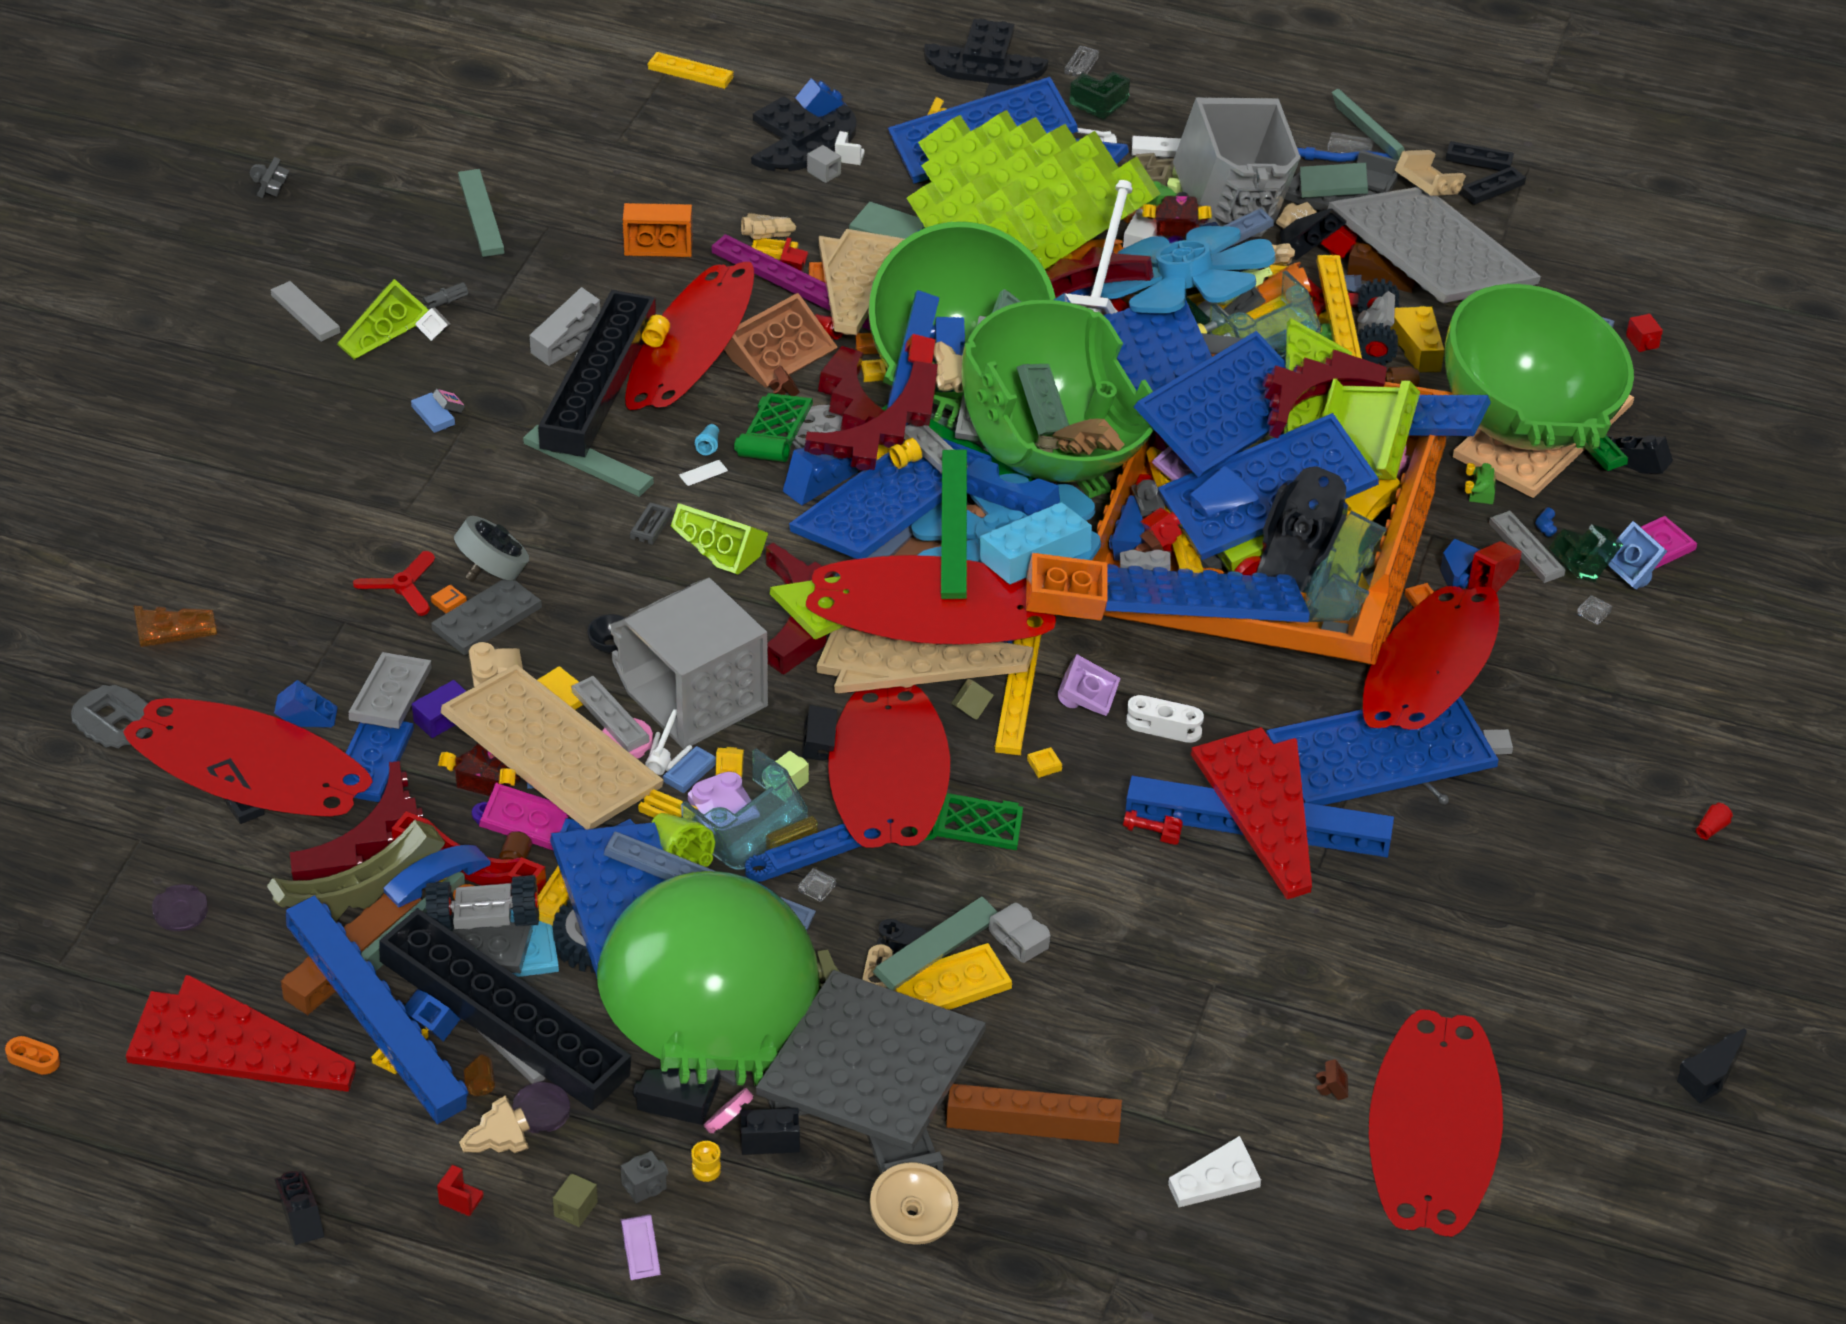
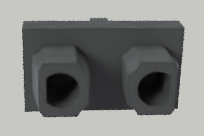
M274 157L268 169L263 164H256L250 169V176L253 181L259 182L262 185L257 193L258 197L263 198L265 193L275 197L278 196L282 184L285 183L289 174V170L279 166L281 159Z
M1143 480L1138 485H1131L1133 496L1144 518L1160 507L1165 510V505L1158 494V487L1155 481Z

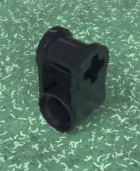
M886 919L879 925V934L881 936L877 941V945H886V942H888V947L891 948L894 955L928 931L899 922L896 919Z

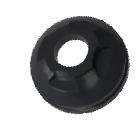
M608 614L594 619L589 624L587 630L591 645L608 654L615 650L618 651L616 644L606 645L604 642L614 640L610 624L620 621L625 617Z

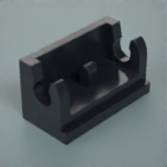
M809 705L804 721L803 759L828 760V754L819 753L818 750H834L837 709Z

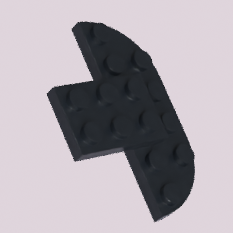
M986 19L973 20L965 48L926 43L924 48L926 63L935 67L936 72L943 76L1001 85L1025 84L1026 80L1033 77L1035 79L1039 78L1046 72L1049 59L1008 54L1015 24Z
M783 96L753 113V121L782 139L751 156V164L770 171H775V168H788V171L804 169L807 167V154L824 145L835 152V143L840 131L848 132V143L851 142L856 134V117L850 107L843 104L819 118Z

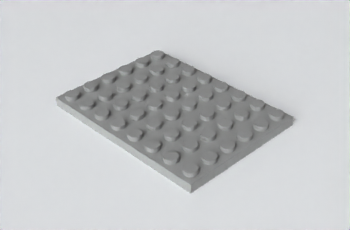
M1419 187L1329 202L1327 209L1332 208L1347 221L1346 225L1351 231L1357 233L1366 243L1377 249L1379 254L1387 257L1394 266L1403 270L1409 278L1418 282L1424 290L1429 291L1439 302L1448 303L1464 300L1474 292L1494 285H1537L1541 279L1540 275L1437 195H1429Z

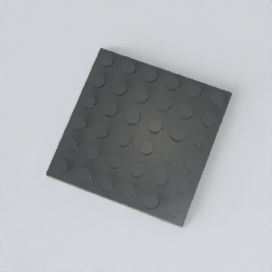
M833 970L812 1001L806 1014L799 1021L757 1085L756 1093L758 1096L791 1108H798L802 1112L913 1151L984 1034L986 1023Z

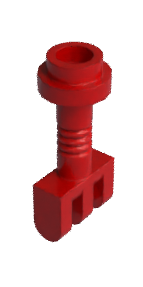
M1136 810L1126 811L1123 827H1127L1128 831H1132L1133 827L1148 829L1162 833L1161 842L1173 845L1179 843L1183 826L1181 819L1166 815L1164 823L1138 817L1136 816Z

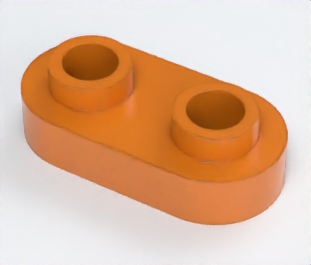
M19 1036L11 1039L5 1046L6 1056L11 1064L32 1072L50 1074L60 1065L58 1050L40 1041Z

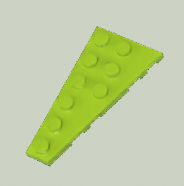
M1290 318L1287 322L1286 369L1293 371L1296 365L1300 366L1304 357L1322 363L1325 357L1329 358L1333 349L1352 355L1351 351L1296 320ZM1328 394L1310 398L1296 406L1289 413L1284 433L1320 419L1327 403Z
M840 576L824 579L829 583H835L839 581ZM812 580L771 587L770 595L815 640L844 627L814 614L806 607V599L815 589V584ZM845 589L843 590V593L847 594L849 593V590ZM823 597L818 601V605L821 608H830L834 604V600L831 597Z

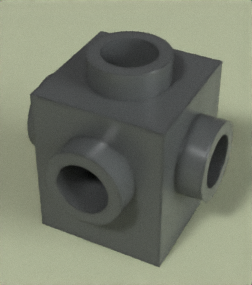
M652 1151L636 1156L631 1161L621 1165L622 1185L635 1203L648 1197L656 1196L667 1189L666 1176L668 1175V1169L664 1161L658 1160Z

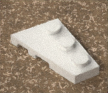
M1239 1136L1170 1177L1168 1185L1178 1207H1183L1259 1188L1261 1179Z

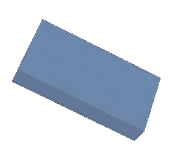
M433 393L411 400L412 408L434 433L455 425V418L448 410L442 408L435 400Z
M696 746L663 775V782L685 793L716 765V757Z

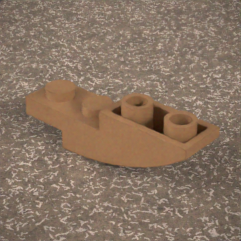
M1097 418L1080 421L1064 427L1052 435L1054 438H1057L1056 445L1059 446V449L1065 453L1070 452L1077 455H1090L1097 448L1106 451H1119L1124 446L1117 432L1105 419Z

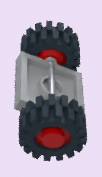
M1376 278L1373 279V283L1369 280L1366 282V285L1363 284L1361 286V290L1359 289L1358 307L1360 315L1357 319V338L1362 359L1376 364L1381 362L1383 366L1386 365V360L1390 363L1397 355L1398 335L1394 329L1391 330V326L1394 325L1395 308H1399V290L1397 291L1396 285L1392 286L1391 281L1385 283V279L1381 278V282H1378Z
M536 876L512 877V888L511 884L456 888L455 901H452L453 895L450 882L427 883L425 891L427 915L450 931H453V929L510 925L511 908H513L516 926L538 925L539 898Z

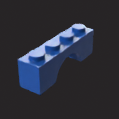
M979 457L967 467V494L1015 511H1021L1026 515H1032L1035 512L1060 503L1059 485L1039 478L1027 483L1004 481L1000 478L998 464Z

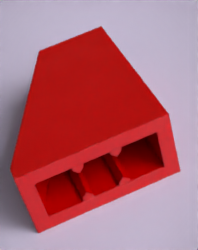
M1502 541L1477 551L1473 557L1468 589L1491 587L1497 593L1519 569L1522 551ZM1476 594L1484 599L1487 598L1485 594Z

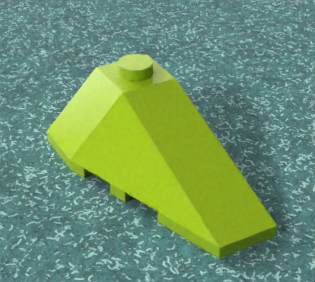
M394 279L371 303L337 345L355 360L415 327V324L429 309Z
M679 503L671 523V527L699 549L698 551L708 557L717 568L738 575L761 556L768 533Z

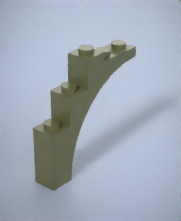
M414 820L384 850L347 871L308 881H288L273 878L267 887L273 895L274 902L284 908L286 906L293 907L315 895L321 904L325 903L328 906L332 918L336 922L348 906L366 909L373 905L384 892L383 888L393 878L420 859L440 851L445 842L432 825Z

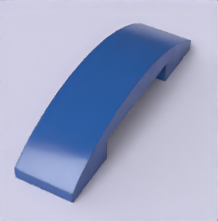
M475 845L446 848L430 854L407 867L383 888L384 893L399 908L421 898L422 889L426 887L427 883H436L462 870L467 875H470L491 865V861Z

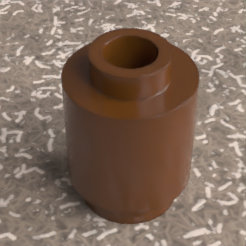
M1412 366L1389 367L1386 372L1385 382L1401 384V381H1411L1415 387H1418L1420 383L1419 370Z
M523 832L509 833L499 858L502 860L520 857L527 859L532 848V840Z

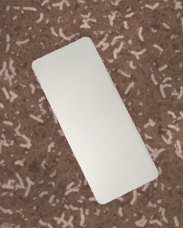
M720 460L682 473L679 476L687 486H690L728 470Z

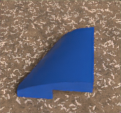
M1226 466L1222 467L1190 494L1191 507L1208 519L1218 517L1225 512L1238 511V506L1252 502L1254 506L1260 502L1257 494Z

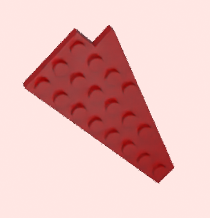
M1260 727L1192 747L1191 756L1285 898L1288 900L1310 893L1312 879L1297 739L1293 738L1273 744L1263 728Z
M189 975L185 976L178 995L151 991L126 1053L127 1063L346 1092H349L356 1072L355 1062Z

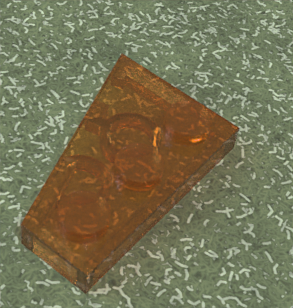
M134 606L140 647L217 634L213 610L182 608L179 612L166 611V607H156L155 610H143V606Z

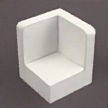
M839 132L835 143V153L841 156V163L860 165L864 156V149H861V145L848 143V132Z
M434 307L415 325L432 341L450 323Z

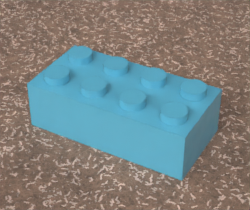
M1062 502L1054 504L1049 508L981 535L980 558L996 574L1009 584H1012L1027 577L1032 553L1073 558L1091 550L1092 525Z

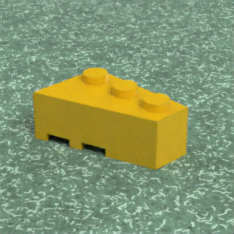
M1432 307L1395 308L1394 325L1391 326V330L1394 329L1396 331L1398 346H1401L1405 351V357L1419 372H1441L1444 347Z

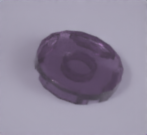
M180 884L166 888V892L161 895L159 893L152 903L154 920L159 926L166 930L183 931L199 925L207 915L208 906L205 894L199 892L198 888L192 885Z
M538 1082L521 1089L514 1098L512 1108L513 1110L522 1109L530 1127L527 1131L539 1133V1130H547V1132H551L564 1125L569 1118L570 1101L567 1093L561 1087L552 1083Z

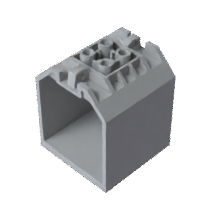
M1195 98L1173 164L1182 190L1189 196L1187 203L1189 210H1191L1190 213L1194 214L1192 215L1193 218L1195 217L1193 221L1199 225L1217 222L1219 226H1224L1260 208L1273 219L1274 223L1301 157L1278 98ZM1211 206L1212 219L1198 220V207ZM1268 229L1251 237H1261Z
M710 578L694 582L690 586L661 598L630 614V616L610 624L614 643L618 647V651L612 652V662L628 695L663 729H665L673 709H677V715L669 735L683 749L768 706L767 631Z

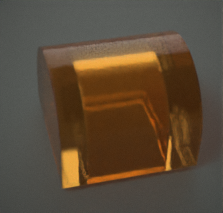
M482 1054L464 1069L465 1086L469 1094L483 1096L491 1093L495 1088L492 1060Z

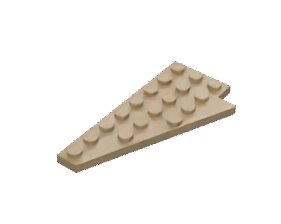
M846 229L840 239L819 236V250L834 331L842 332L846 335H857L869 315L870 293L878 269L889 253L904 238Z
M844 626L830 633L817 664V673L838 676L834 685L835 693L898 686L908 688L916 684L1027 672L1033 657V647L1004 642L981 644L919 643L878 636Z

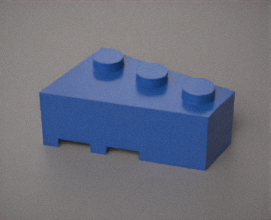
M936 317L930 338L936 339L935 343L944 342L952 347L957 355H963L965 344L964 317ZM935 383V392H943L938 389ZM952 389V390H950V391H945V392H955V390Z
M804 448L796 449L792 455L783 492L802 506L859 472V469L851 467L852 458L846 457L841 459L827 454L814 455L804 451Z

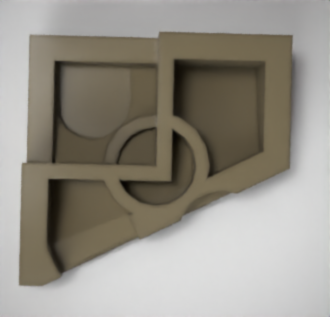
M1155 153L1135 155L1152 181H1158L1162 185L1167 186L1169 178H1173L1174 158L1156 159Z

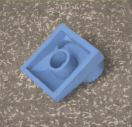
M1632 521L1601 559L1637 590L1646 586L1651 581L1652 571L1661 561L1667 550L1636 522Z

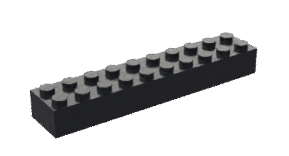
M617 290L610 291L538 426L539 449L585 457L644 344L642 339L643 330L652 315H656L655 297Z
M415 909L379 940V958L382 964L421 991L440 1001L459 1018L592 1111L630 1076L631 1055L420 909Z

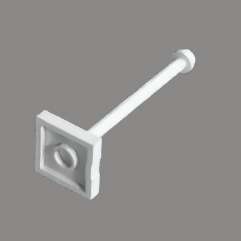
M1119 180L1115 186L1118 195L1092 295L1066 294L1071 303L1084 306L1103 315L1118 312L1108 298H1101V293L1126 196L1132 193V183L1126 180Z

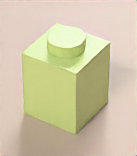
M788 751L768 766V786L786 798L809 782V764L805 759L798 757L791 751Z

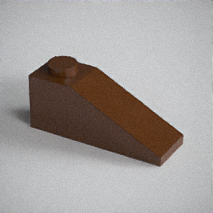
M1356 242L1349 256L1347 275H1361V280H1370L1371 283L1376 278L1378 282H1381L1382 278L1385 279V283L1391 281L1392 286L1396 285L1398 290L1412 293L1417 283L1414 279L1409 278L1403 270L1394 266L1387 257L1379 254L1373 246Z

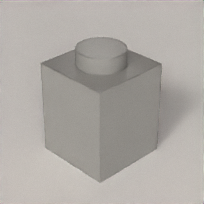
M822 145L807 154V172L826 183L841 174V156Z

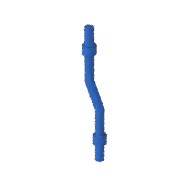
M1306 147V149L1297 148L1300 157H1305L1306 160L1356 161L1359 152L1334 153L1319 151L1313 147ZM1366 151L1393 159L1387 153Z

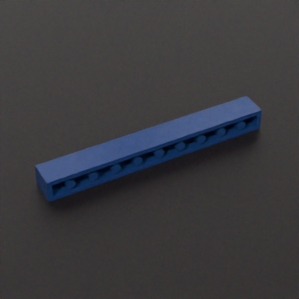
M1131 776L1126 811L1136 810V816L1146 818L1147 820L1164 822L1167 815L1181 819L1184 826L1244 835L1213 788ZM1304 803L1308 845L1388 858L1394 821L1393 816Z
M314 895L287 909V928L436 1124L466 1109L468 1090L461 1080L457 1081L453 1076L449 1063L439 1058L432 1041H426L418 1023L415 1020L411 1021L406 1015V1009L400 1000L396 1001L393 998L388 984L384 980L380 981L376 976L372 963L363 959L358 945L354 941L350 942L346 937L342 924L340 922L336 923L333 920L328 906L325 903L321 904Z

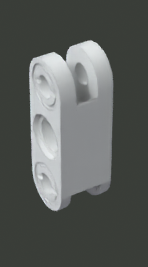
M1144 695L1133 696L1128 701L1126 723L1132 730L1189 743L1198 741L1202 736L1200 725L1203 723L1204 714L1199 708ZM1191 729L1193 733L1189 734L1188 730Z

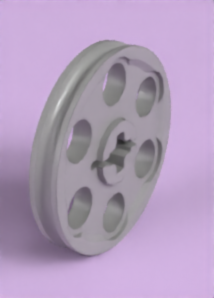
M830 405L812 406L805 420H812L813 422H803L792 443L797 449L805 448L806 438L798 437L799 435H806L807 432L826 433L841 431L843 416L829 412ZM826 415H834L835 417H834V418H826L825 416H826Z

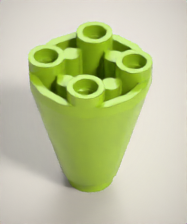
M660 813L654 817L652 823L655 822L660 844L664 851L704 867L712 863L715 839L713 832L706 825L669 813Z

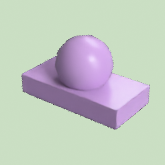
M651 1215L622 1219L624 1248L630 1279L635 1280L661 1275Z

